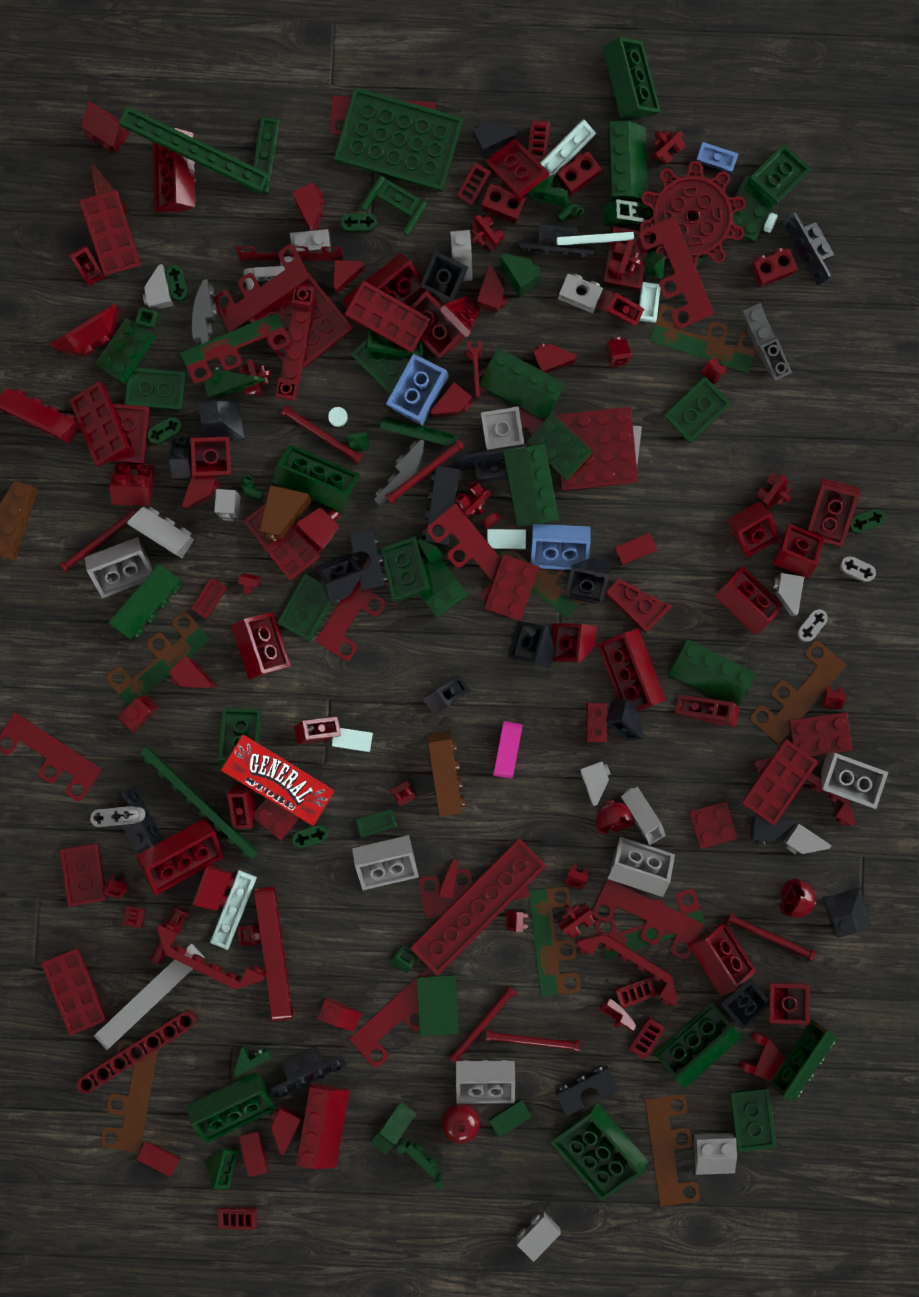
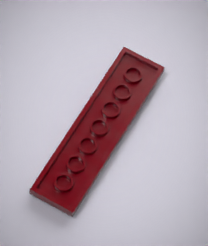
M518 838L410 949L438 976L547 865Z

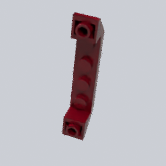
M298 285L294 288L292 298L293 310L288 333L291 343L286 346L281 378H278L276 398L295 401L300 387L313 312L314 287Z
M772 757L752 761L751 765L755 767L754 771L761 775ZM811 773L806 779L807 782L812 784L811 788L820 794L822 791L829 795L827 798L836 804L840 802L833 814L837 818L836 822L844 827L847 825L854 826L855 820L850 800L821 790V779Z
M168 922L165 924L161 923L157 928L167 956L236 990L263 981L267 975L263 973L264 970L253 965V967L249 966L246 969L242 979H240L237 973L232 971L227 973L221 970L222 967L214 962L209 964L204 961L202 956L187 953V949L182 946L176 945L174 947L173 944L179 931L175 930L176 926Z
M605 933L576 940L577 949L585 955L588 952L593 955L600 942H602V947L610 952L614 949L620 953L618 956L626 962H629V960L635 962V967L642 972L646 970L651 972V977L659 982L664 980L663 985L658 991V995L661 997L660 1001L668 1006L671 1004L677 1006L678 1000L672 976L669 972Z

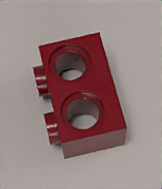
M589 151L585 154H578L573 159L574 162L569 165L565 164L558 170L557 181L568 192L569 197L601 174V167ZM587 164L589 165L590 169L583 170L581 168V165ZM572 175L575 180L568 181L565 177Z
M490 184L482 203V211L517 224L525 205V197L522 196L519 199L513 192L505 190L504 186ZM492 196H498L500 200L498 202H493L490 198ZM516 203L518 207L511 209L508 207V204Z
M783 248L775 250L768 257L762 255L756 258L751 266L759 288L794 275L798 270L789 248L783 250ZM778 260H784L786 266L779 265ZM760 267H767L769 273H763Z
M607 703L586 704V742H607Z

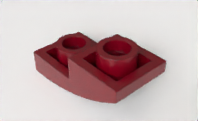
M260 1132L240 1136L241 1148L249 1177L269 1173Z

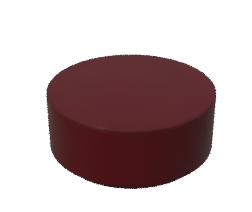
M493 513L486 517L482 524L485 529H490L498 524L502 518L498 513Z

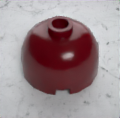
M615 800L606 801L596 815L598 832L604 835L609 834L608 830H614V833L623 831L633 826V822H636L627 805L622 802H615Z
M790 879L785 883L780 892V897H783L782 904L779 903L780 911L782 914L793 918L805 917L816 905L814 889L801 879Z
M464 1103L451 1105L444 1112L442 1130L450 1141L464 1144L473 1140L478 1134L480 1118L476 1109L471 1105Z

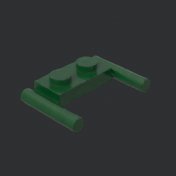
M379 175L361 204L360 209L366 212L375 196H378L380 200L409 217L411 216L402 231L404 235L409 236L428 203Z
M400 1137L397 1148L398 1153L403 1154L406 1151L432 1178H435L434 1187L436 1190H440L443 1183V1174L439 1172L438 1162L432 1156L428 1158L423 1153L424 1149L417 1142L414 1144L410 1141L407 1144L406 1138Z

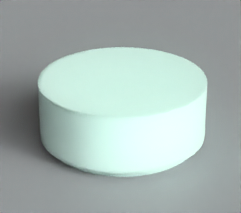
M769 214L764 231L771 233L778 217L777 214Z
M335 407L329 412L328 418L333 426L341 427L346 424L348 415L343 408Z

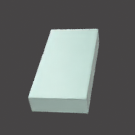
M642 282L639 306L644 308V311L639 321L656 323L661 289L659 284Z
M488 529L487 542L493 549H526V530Z
M340 728L341 736L333 738L332 746L370 752L373 733Z

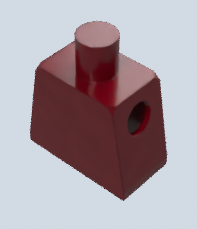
M319 508L298 521L293 531L319 555L339 528L335 521L340 515L335 509H331L326 513L323 509Z
M147 695L137 697L118 716V719L134 734L159 707Z

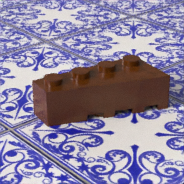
M14 480L0 503V557L12 561L17 559L39 490L32 485Z
M450 730L428 733L439 816L463 814L462 807L466 806L464 796H460L459 789H463L462 779L461 777L457 778L456 770H460L459 759L454 758V752L457 751L456 740H452Z

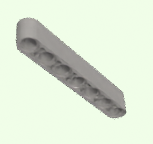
M193 944L186 948L187 953L191 955L198 954L205 958ZM173 960L100 1029L94 1037L108 1050L193 968Z

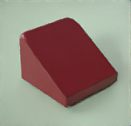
M259 924L237 927L240 946L261 943Z

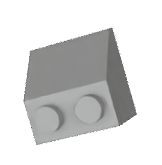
M733 1133L694 1134L696 1175L735 1173L737 1147L736 1137Z

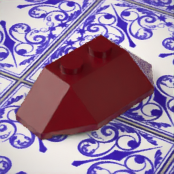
M114 303L49 344L55 351L81 357L84 355L88 356L98 346H104L111 341L115 334L120 310Z

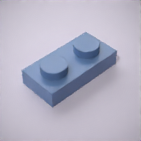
M702 142L696 161L732 174L738 153Z

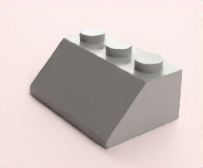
M142 507L129 519L127 524L180 558H183L194 541L190 537L191 532L183 527L179 530L174 526L176 523L167 517L165 519L158 516L159 512L152 507H149V509Z
M139 537L85 557L87 572L102 598L143 583L153 571L146 550Z
M827 753L821 770V790L877 809L888 772L837 753Z
M409 835L352 848L355 868L362 890L419 877Z
M620 837L611 862L608 879L663 897L670 884L675 854Z
M456 1061L457 1104L515 1103V1061Z

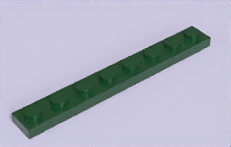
M126 106L119 122V126L259 193L262 192L269 174L128 106Z
M145 747L140 752L143 755V761L149 766H155L158 769L156 773L163 779L167 778L171 782L170 786L176 792L181 791L185 795L184 799L191 806L193 804L199 808L198 813L205 819L208 817L213 822L211 825L218 832L223 831L227 835L226 839L232 845L237 844L241 848L240 853L244 857L254 859L260 853L152 749Z

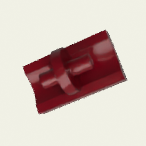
M668 130L664 133L657 131L654 134L656 140L653 142V145L655 147L659 144L661 145L650 154L651 158L658 159L663 165H666L673 159L668 152L671 147L676 153L682 151L686 145L681 138L684 135L681 130L677 133L673 132L671 135Z
M479 214L470 225L473 229L471 233L474 235L471 242L473 244L479 242L482 247L486 246L490 252H493L504 238V234L499 229L494 232L491 230L490 227L493 225V220L489 215L481 217Z
M628 240V243L617 241L613 253L622 255L623 259L619 261L612 258L608 270L617 273V278L622 279L627 264L629 265L628 271L633 272L635 267H641L642 261L638 259L639 253L633 252V256L629 257L634 241Z
M253 359L247 360V364L239 367L241 374L263 377L265 380L263 385L269 384L268 378L272 376V372L265 371L264 365L259 366L260 373L257 363L253 362ZM262 383L244 389L246 395H265Z
M771 473L767 479V484L772 486L770 492L761 488L757 493V498L768 510L775 503L780 506L783 501L790 502L791 498L788 493L791 489L786 487L789 483L787 476Z
M472 482L467 488L470 492L468 496L461 493L455 498L457 506L466 516H473L475 513L482 515L484 513L482 508L485 504L484 500L491 495L488 489L482 488L477 482Z
M584 903L580 907L576 904L571 909L568 905H565L564 907L567 912L561 915L563 919L557 924L564 934L575 938L580 933L576 926L583 922L586 927H590L595 921L592 911Z

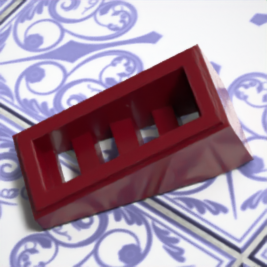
M532 120L528 152L531 155L532 152L543 153V156L532 155L540 163L547 156L550 122ZM533 136H535V137H545V139H544V140H541V139H533ZM533 144H534V145H544V148L532 147V146H533Z
M475 162L456 196L473 206L492 172ZM476 170H477L478 172L482 173V174L485 175V176H484L483 178H481V177H479L478 175H476V174H474V173H475ZM473 177L480 181V185L471 181V178ZM470 184L477 188L476 192L468 188L467 185ZM464 190L473 195L472 199L463 194Z
M454 858L450 864L438 897L454 898L458 867L457 858Z
M652 977L614 988L622 1008L658 996ZM648 983L651 993L647 994L644 984ZM638 986H641L642 996L639 995ZM633 988L636 998H632L630 989ZM624 991H626L629 999L625 1001L623 996Z
M648 1016L628 1050L646 1060L666 1027ZM651 1025L652 1027L657 1029V1032L655 1033L648 1027ZM645 1032H648L649 1034L653 1035L654 1037L651 1039V1038L647 1037L646 1035H644V1033H645ZM643 1038L644 1040L648 1041L649 1045L647 1046L646 1044L642 1043L640 1039ZM638 1044L641 1047L645 1048V1052H642L641 1050L637 1049L636 1045Z
M257 1207L218 1208V1229L256 1230ZM223 1213L227 1214V1223H224ZM231 1214H235V1223H231ZM239 1214H242V1223H239ZM246 1215H250L249 1223H246Z

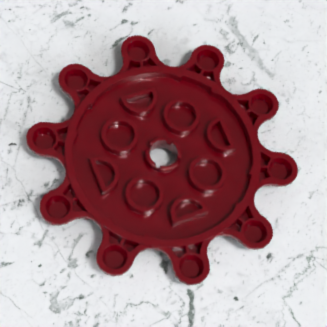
M693 161L689 164L688 173L684 177L676 176L669 168L663 169L660 173V178L664 184L663 190L659 193L646 191L641 198L643 204L652 208L653 216L651 219L641 223L640 231L675 216L695 267H697L698 257L702 254L709 255L716 263H721L725 260L726 254L722 248L723 241L728 238L740 240L744 236L743 228L734 224L733 214L743 210L746 206V201L743 197L731 198L726 195L725 188L730 181L728 173L719 172L713 179H707L703 175V167L699 161ZM695 212L697 220L689 221L687 214ZM649 231V232H647L645 235H650V234H655V233ZM662 243L657 248L656 253L663 255L667 259L668 255Z

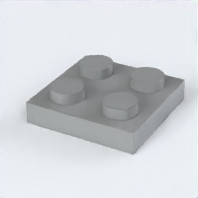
M519 407L481 413L487 451L524 445Z

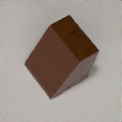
M270 485L260 532L267 540L277 542L278 539H284L310 505L311 498L309 494Z

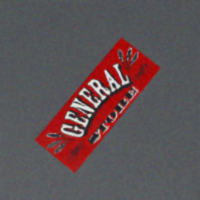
M245 735L241 736L221 769L224 773L312 826L315 825L335 791Z

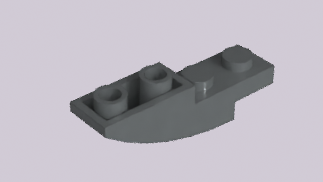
M207 279L202 281L198 289L192 313L193 340L195 343L201 342V344L211 340L210 335L213 334L211 323L208 322L215 321V315H218L216 303L213 304L212 297L215 296L214 288Z
M761 303L741 311L748 326L747 331L772 379L776 381L791 374L790 366L778 338H775Z
M422 439L419 442L415 441L408 448L410 451L405 456L401 455L395 463L397 465L395 469L399 474H393L388 480L389 484L385 488L381 487L375 493L376 498L374 501L380 507L388 500L385 496L387 493H392L417 473L425 446Z

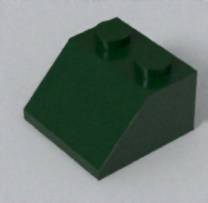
M504 253L500 255V268L519 297L539 286L541 270L536 263L533 264L530 259Z

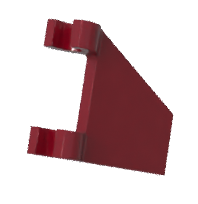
M481 340L478 341V347L475 349L471 347V341L467 342V357L472 361L474 368L476 400H480L478 360L482 356Z
M754 1031L751 1039L764 1045L755 1066L742 1060L739 1068L771 1081L786 1058L768 1037Z

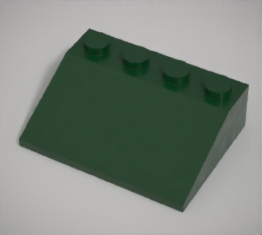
M598 1102L584 1111L550 1142L601 1202L643 1175L649 1163L646 1157Z

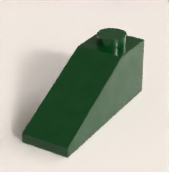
M616 199L604 206V225L618 227L640 226L642 222L651 219L653 216L652 208L643 203Z
M220 368L210 369L212 376L204 380L207 397L217 399L265 382L263 377L225 371Z

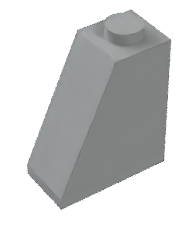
M470 230L450 232L452 259L468 266L463 281H473Z
M638 786L634 789L626 790L624 795L621 796L623 803L629 808L636 821L635 823L649 846L665 837L666 835L660 820Z

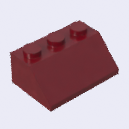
M426 290L411 308L430 318L420 339L439 359H442L466 337L452 322L444 318L440 309L445 304L436 294Z
M744 566L714 595L720 603L724 604L755 635L762 631L784 606Z
M273 612L246 618L231 625L249 680L291 667Z
M725 922L699 937L690 946L721 996L736 991L756 972Z

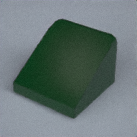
M651 252L643 259L648 274L662 279L665 258L663 255Z
M140 307L134 324L154 329L159 320V312Z
M367 432L348 435L350 449L354 452L370 448Z
M421 539L418 540V544L431 564L443 557L438 547Z
M403 943L391 964L408 973L418 956L410 947Z
M378 1133L370 1142L385 1155L393 1147L380 1137Z

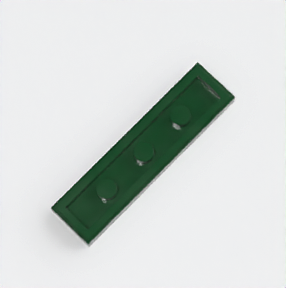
M261 116L253 167L269 174L261 192L269 194L281 121L280 119ZM249 188L250 192L259 193V192H257V191L252 190V189Z
M384 417L380 429L450 447L455 444V440L458 437L451 433L389 417Z

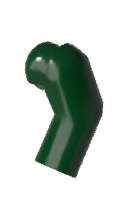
M568 204L567 208H563L556 215V218L562 223L568 217L582 216L585 211L581 205Z
M243 475L240 481L243 493L261 500L264 492L254 488L250 475Z

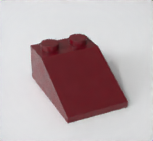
M821 478L807 531L824 538L823 542L843 547L860 496L859 487Z

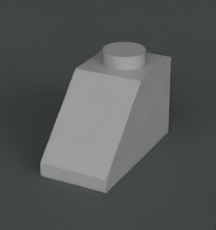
M162 264L158 265L144 287L145 294H143L145 306L148 305L151 310L174 306L167 282L166 269Z
M781 573L778 577H775L773 582L775 595L784 605L790 616H796L799 612L804 577Z
M602 761L579 769L593 806L598 804L609 781L608 775H611L608 765L603 764Z
M798 823L794 824L783 841L787 845L786 849L793 854L797 852L806 854L826 850L832 846Z

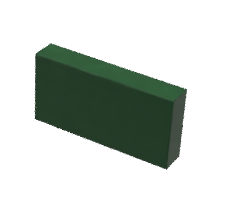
M392 808L355 819L360 838L398 827Z
M520 1099L489 1119V1122L500 1138L531 1118L532 1115L523 1100Z
M400 1102L378 1135L390 1145L395 1146L416 1113Z

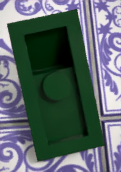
M555 175L545 178L530 190L532 200L567 208L569 203L568 192L562 188H555Z
M244 1044L234 1072L235 1077L270 1059L272 1056L270 1049L263 1050L261 1048L252 1053L253 1057H251Z

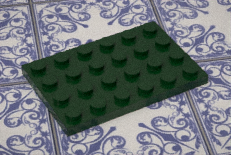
M355 87L334 161L443 192L464 118Z

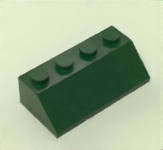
M618 37L603 46L604 59L607 63L609 78L613 86V94L616 98L618 113L621 119L636 120L661 113L643 41Z
M610 121L608 126L610 202L616 199L642 202L643 193L648 191L646 127L630 121Z
M498 348L479 386L545 421L564 390L565 383Z
M545 443L504 450L503 456L517 526L559 520Z
M290 445L276 465L272 482L289 490L307 493L312 500L342 512L351 497L360 474Z
M158 564L109 621V624L129 639L140 638L145 632L144 627L147 624H152L157 618L156 613L160 609L163 610L170 602L168 599L173 594L179 593L182 589L181 584L183 581L166 567Z
M689 639L684 640L668 675L720 701L734 702L737 707L749 691L757 674Z
M711 1002L661 1046L654 1055L672 1077L685 1089L740 1040L742 1036Z
M812 1019L769 1084L783 1097L794 1102L802 1094L806 1083L812 1079L818 1065L824 1061V1056L828 1050L834 1046L837 1036Z
M257 1072L186 1106L191 1126L206 1144L276 1109L265 1082Z

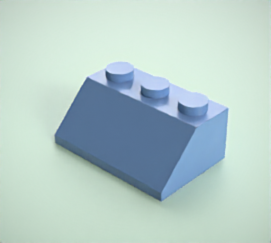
M413 354L386 404L405 418L423 426L449 378L447 370Z
M533 524L531 564L542 569L571 570L573 564L589 559L590 527Z

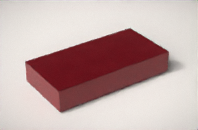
M648 533L615 547V551L621 565H625L657 551V547L651 533Z
M211 577L190 609L208 619L228 587Z
M146 1140L136 1160L171 1177L181 1158Z

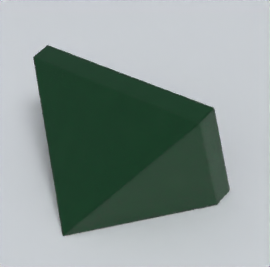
M221 1149L205 1161L211 1188L229 1189L239 1150Z

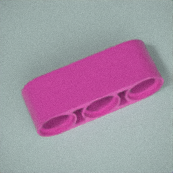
M503 722L493 776L513 778L523 724Z

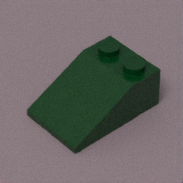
M425 557L423 561L431 591L419 595L438 619L466 599L468 594L441 558L431 564Z
M223 708L218 756L220 770L225 765L242 735L260 744L261 709Z

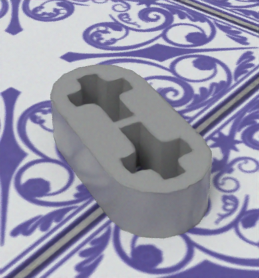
M849 556L840 562L839 567L844 574L862 582H869L876 576V570L872 565ZM851 561V565L856 567V569L850 568L847 570L845 563ZM866 569H869L868 573L871 574V576L864 578V573L860 572L859 570L864 571Z
M818 609L810 613L797 630V636L801 641L808 642L816 637L828 620L826 612ZM821 614V620L823 621H819L815 625L812 624L816 619L814 615ZM809 627H812V629L809 631V634L811 636H807L804 638V632L802 630H807Z

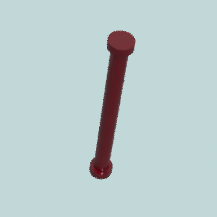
M286 406L281 413L283 417L287 416L353 459L355 464L361 461L363 454L354 452L290 410L291 407Z
M459 439L455 440V444L392 493H387L385 495L391 504L395 503L394 500L458 450H463L465 448Z
M132 508L129 514L67 561H62L60 563L62 569L66 573L70 571V567L126 526L129 519L137 512Z
M733 913L728 915L726 923L729 925L732 923L805 956L811 962L816 955V951L813 949L810 951L737 918Z
M509 985L506 987L507 990L456 1051L448 1056L453 1063L456 1064V1061H459L458 1059L510 997L516 995L517 992Z
M491 1030L486 1031L485 1042L493 1040L571 1049L574 1052L579 1051V1040L571 1042L493 1033Z

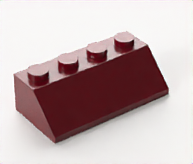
M174 128L193 138L192 132ZM153 142L154 212H185L195 208V162Z
M402 253L395 256L365 281L406 305L426 290L420 287L423 279L416 268ZM359 287L342 300L347 308L350 306Z
M7 388L0 395V410L69 445L71 444L80 427L79 423L76 422V417L68 413L64 416L58 413L60 409L50 404L46 407L42 405V400L34 396L30 399L25 396L26 393L18 388H15V390Z
M639 628L597 644L618 701L622 699L628 700L639 711L666 700Z
M205 819L136 855L140 869L155 896L224 858L216 833Z
M316 1083L311 1084L296 1166L311 1169L336 1168L350 1089Z

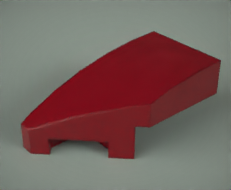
M612 999L601 1003L599 1010L615 1020L614 1027L619 1028L620 1025H623L629 1031H634L635 1023L621 1006Z

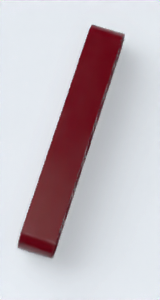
M275 886L255 889V901L265 972L267 974L266 980L273 1022L293 1019V1009Z
M191 1010L183 1011L95 1067L78 1080V1090L83 1094L91 1093L182 1035L195 1025L197 1021L196 1014ZM189 1016L191 1024H185L182 1017ZM167 1026L174 1028V1035H169L166 1032ZM150 1037H156L158 1045H152ZM134 1047L140 1048L142 1052L141 1056H136L134 1054ZM117 1058H122L125 1061V1066H119ZM101 1068L108 1071V1077L101 1075ZM84 1079L90 1080L92 1087H86Z

